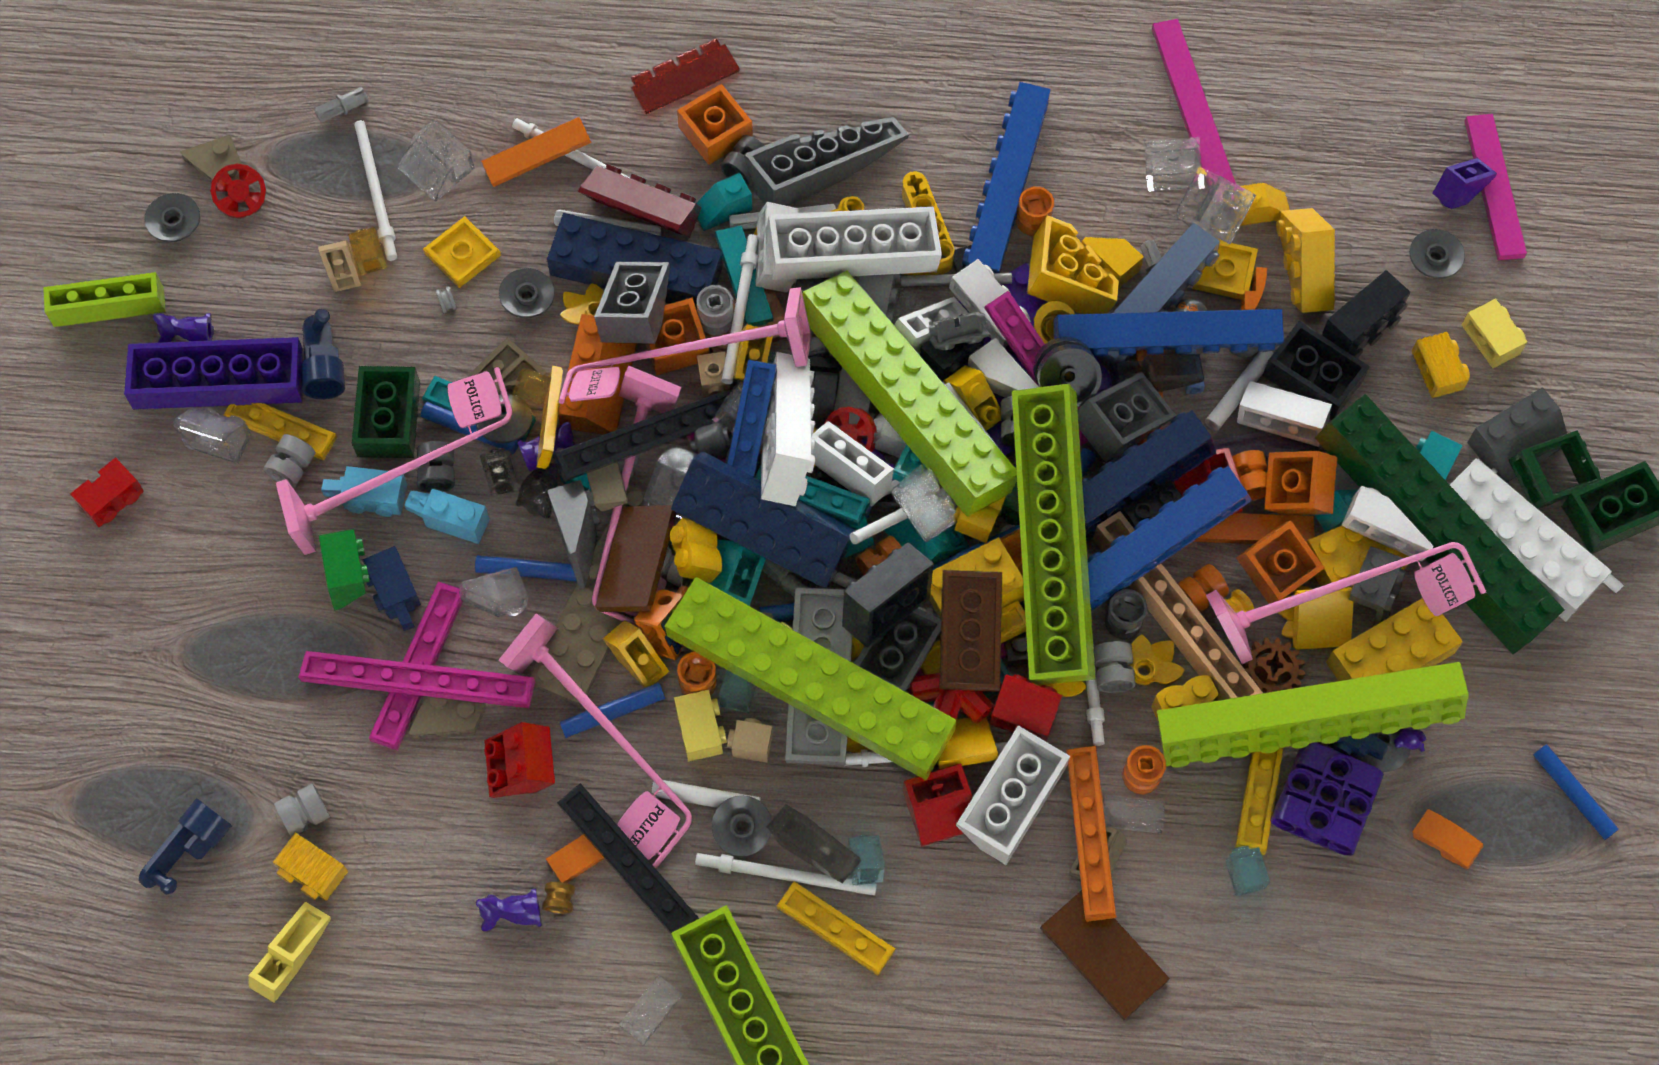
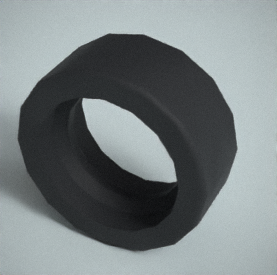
M817 371L815 374L814 395L812 399L814 413L811 420L815 421L816 425H824L826 419L835 410L838 373Z

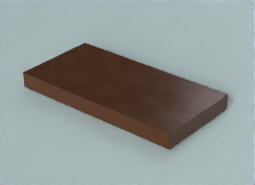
M672 505L622 507L595 605L599 612L652 611L670 541V532L674 526L677 512L671 510Z
M942 571L939 690L1000 691L1002 572Z
M1082 890L1040 927L1044 934L1123 1020H1126L1170 979L1115 918L1086 922Z

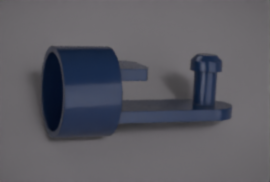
M318 309L314 315L307 317L302 326L304 361L301 363L302 391L306 396L319 400L338 397L345 391L344 364L339 359L338 348L332 346L331 325L328 322L330 314L325 309Z
M197 798L180 817L178 826L141 870L139 883L145 888H152L158 885L164 894L173 893L177 888V881L172 877L168 878L166 874L186 851L197 860L202 859L211 847L215 848L232 827L229 822Z

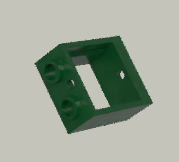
M1578 430L1524 449L1508 460L1527 500L1537 509L1567 499L1571 492L1602 480L1599 469L1593 463L1587 450V445L1581 438ZM1561 448L1578 485L1553 494L1536 457Z

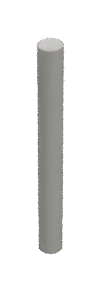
M994 273L995 279L999 284H1012V273ZM955 274L901 275V286L950 285L951 279Z

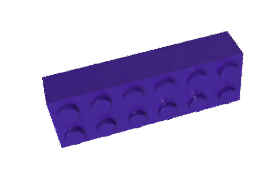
M298 337L128 344L124 395L133 410L229 406L230 404L252 405V403H303L301 363L304 361V350Z

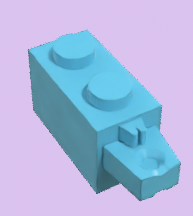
M346 466L345 475L340 477V480L323 479L321 491L324 496L333 497L388 471ZM404 474L344 503V508L358 514L368 511L375 512L377 515L390 517L392 514L401 515L407 488Z
M432 489L430 494L411 490L405 502L406 510L422 517L426 527L476 544L480 543L490 520L486 506Z

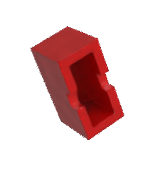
M116 457L98 471L100 477L91 483L88 479L70 493L77 505L98 527H101L104 523L111 522L119 511L125 506L136 502L140 494L144 492L138 480Z

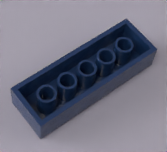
M563 213L547 257L551 276L588 285L593 283L600 288H606L616 262H669L670 271L665 303L671 304L693 298L696 310L699 292L710 285H717L723 268L722 250Z
M1193 410L1187 414L1185 412L1178 414L1165 429L1153 431L1148 435L1146 442L1138 447L1134 445L1128 448L1123 453L1121 459L1115 463L1109 462L1103 465L1098 471L1099 474L1090 480L1089 478L1082 480L1086 542L1094 537L1097 525L1119 511L1122 513L1124 507L1170 480L1172 483L1216 454L1212 436Z
M701 452L693 457L671 506V510L825 589L834 581L852 543L850 534L857 531L797 500L796 506L761 499L760 480L705 452Z

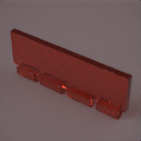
M715 38L699 46L702 55H699L697 49L693 48L676 56L678 66H676L673 59H669L652 67L655 74L654 77H652L648 69L632 76L631 79L634 86L631 87V90L645 114H649L740 72V68L725 44L720 46L719 41Z

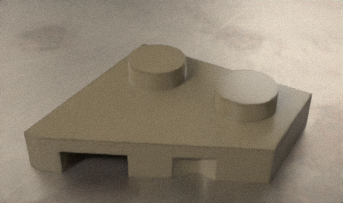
M230 134L180 151L184 161L190 162L198 169L200 174L211 180L223 167L236 163L241 164ZM228 171L232 180H239V171Z
M508 337L469 374L470 377L487 371L495 380L497 378L494 368L499 367L506 391L542 380L547 376V372ZM495 382L498 394H500L498 382Z
M425 696L408 734L411 738L415 739L420 738L421 735L437 734V736H446L455 732L460 734L476 733L486 711L487 704Z

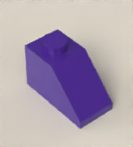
M1479 158L1446 167L1432 194L1445 207L1450 209L1467 205L1496 177L1497 173Z

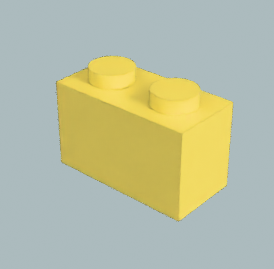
M1496 298L1468 312L1461 325L1492 368L1520 355L1527 344L1524 332L1516 327L1510 319L1507 309L1501 306Z
M709 690L674 697L688 762L723 754L722 744L727 743L724 727L717 726L715 716L720 715L717 698L711 699Z

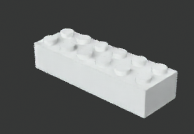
M934 207L774 214L768 216L765 232L772 281L830 278L845 271H848L852 276L937 272L942 256Z
M777 352L773 363L777 365V371L762 441L761 499L796 506L799 495L804 496L806 491L807 472L812 473L815 463V456L812 455L815 438H812L815 421L811 420L814 413V404L811 403L814 395V387H811L814 371H810V359L807 361V366L795 367L792 355Z
M1477 458L1450 484L1459 496L1565 609L1559 615L1565 622L1612 572Z

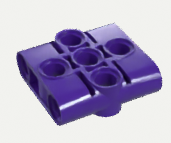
M1309 743L1308 746L1299 748L1271 817V823L1286 832L1336 853L1352 856L1368 815L1372 810V805L1384 774L1381 770L1370 764L1319 743ZM1331 768H1339L1344 773V776H1336L1331 771ZM1292 782L1302 783L1305 786V790L1296 789ZM1321 794L1331 795L1334 802H1326L1322 799ZM1349 806H1358L1362 810V814L1353 813ZM1316 819L1321 821L1324 828L1314 827L1310 820Z

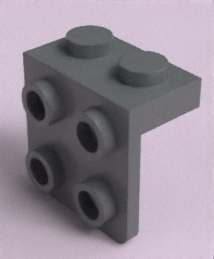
M1370 546L1359 573L1403 558ZM1402 567L1354 584L1349 600L1377 610L1372 627L1389 618L1394 600L1399 595L1406 570L1401 569Z

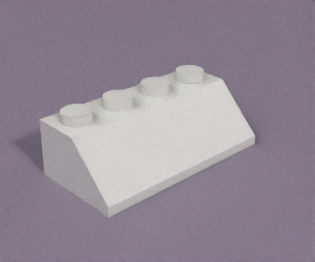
M1017 726L956 826L980 850L1007 865L1065 771L1070 756L1024 728Z

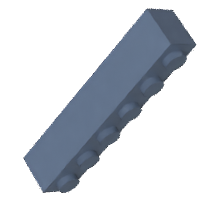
M1193 222L1113 313L1167 312L1172 304L1176 306L1185 295L1184 290L1189 285L1194 286L1202 276L1201 271L1206 266L1211 267L1220 255L1218 253L1220 241ZM1108 351L1107 356H1099L1097 358L1114 370L1120 363L1124 365L1132 355L1120 356L1119 351Z

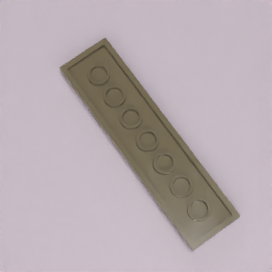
M628 484L626 491L628 503L623 504L622 507L672 505L673 502ZM610 520L595 547L586 587L580 590L578 584H576L555 625L558 628L545 645L549 649L548 653L586 695H588L610 651L603 638L623 622L599 612L592 602ZM617 612V613H620V614L625 615V616L628 615V614L623 613V612ZM536 662L529 676L535 679L534 688L582 707L579 701L542 662Z

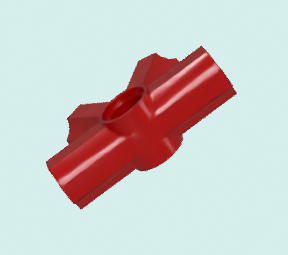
M940 672L915 677L909 686L910 695L925 703L935 701L934 708L956 720L961 709L975 725L983 721L995 707L982 693L984 691L939 690Z

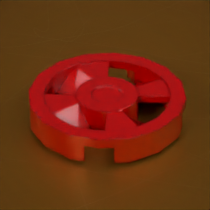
M238 163L227 165L216 173L211 182L210 192L212 200L217 209L228 217L246 218V216L257 213L265 202L266 187L264 180L257 170L248 165ZM228 171H239V180H232ZM258 181L261 192H250L249 185ZM216 192H227L228 196L218 200ZM245 202L249 210L238 212L239 203Z
M851 406L841 407L833 411L826 419L825 423L829 421L833 425H837L841 431L870 452L875 449L876 443L873 442L874 433H877V428L872 417L865 410ZM850 412L860 417L857 424H849ZM863 436H868L866 444L861 442Z

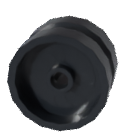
M1060 337L1052 339L1040 348L1034 359L1033 372L1039 387L1070 384L1077 394V407L1082 406L1088 399L1094 397L1100 388L1102 379L1100 365L1087 345L1076 338Z

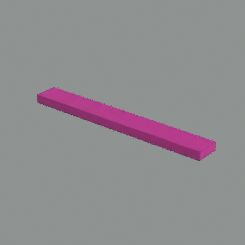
M1173 19L1153 23L1152 32L1212 205L1230 203L1233 201L1237 185L1179 20Z
M312 651L305 652L298 676L301 682L521 708L530 707L535 685L534 677Z

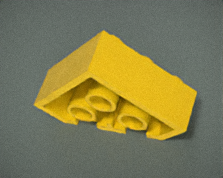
M1313 208L1280 211V220L1276 222V231L1282 243L1283 263L1289 276L1292 304L1301 313L1335 310V229Z
M1047 215L1033 236L1027 294L1048 302H1063L1073 311L1080 314H1108L1117 302L1119 281L1112 273L1107 274L1099 265L1101 259L1089 245L1084 246L1076 237L1078 232L1072 224Z

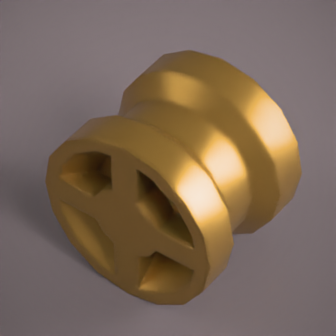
M563 882L546 883L544 890L547 893V897L543 901L542 909L559 914L571 913L573 911L571 896L575 894V886Z

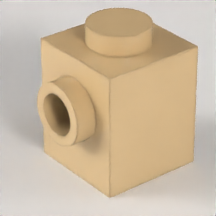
M725 352L697 355L703 398L730 389V384H725L721 381L726 358Z
M746 718L744 721L737 720L736 728L729 731L727 746L732 747V757L768 763L773 736L772 726L762 724L761 721L752 718Z

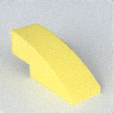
M305 902L268 945V953L248 975L249 988L275 1003L312 952L330 922L331 917Z

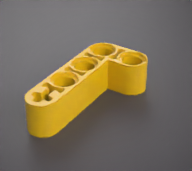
M917 171L909 172L904 176L902 183V199L905 207H934L941 252L946 258L940 260L937 272L905 273L904 275L945 274L953 266L955 252L953 243L926 177Z

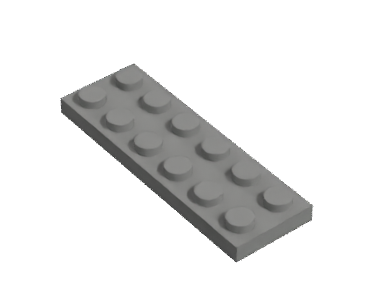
M795 588L793 630L851 662L852 634L842 627L845 589ZM788 704L786 763L846 765L847 736Z

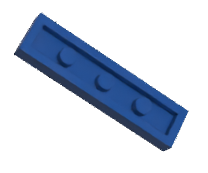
M748 360L727 464L755 478L777 365Z

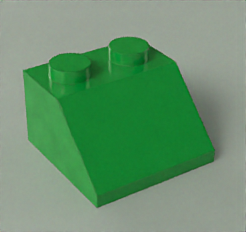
M354 529L319 535L327 588L334 611L342 609L366 594L364 583L370 582L367 565H361L360 556L365 555L362 538L356 539Z

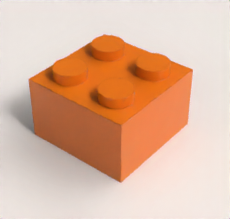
M722 83L677 110L679 129L708 165L733 151L734 146L743 135L753 137L752 120Z
M693 298L665 305L660 332L655 344H646L648 351L706 339ZM709 348L651 358L656 376L698 364L697 355L709 354Z
M1321 451L1269 453L1264 509L1281 515L1333 514L1337 457Z
M1292 521L1280 525L1236 557L1268 604L1282 600L1325 568Z

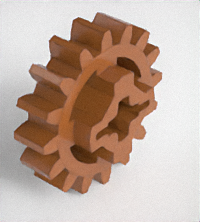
M1268 637L1264 638L1262 645L1257 641L1253 642L1251 646L1253 659L1244 664L1240 663L1263 693L1299 688L1302 684L1300 680L1305 676V672L1300 670L1303 668L1305 661L1296 659L1300 651L1295 650L1291 652L1289 650L1291 643L1287 642L1284 646L1280 645V638L1278 637L1274 643H1270ZM1264 653H1269V654H1268L1267 656H1265V657L1259 656V655L1264 654ZM1272 661H1273V667H1274V672H1275L1273 678H1272V672H1271V667H1270V664H1271ZM1280 681L1286 682L1285 684L1276 686V684Z

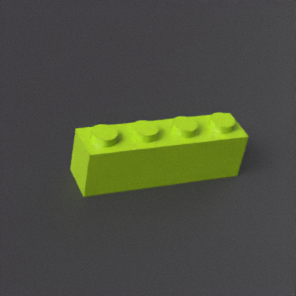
M156 272L43 287L44 312L54 327L166 312L164 287Z

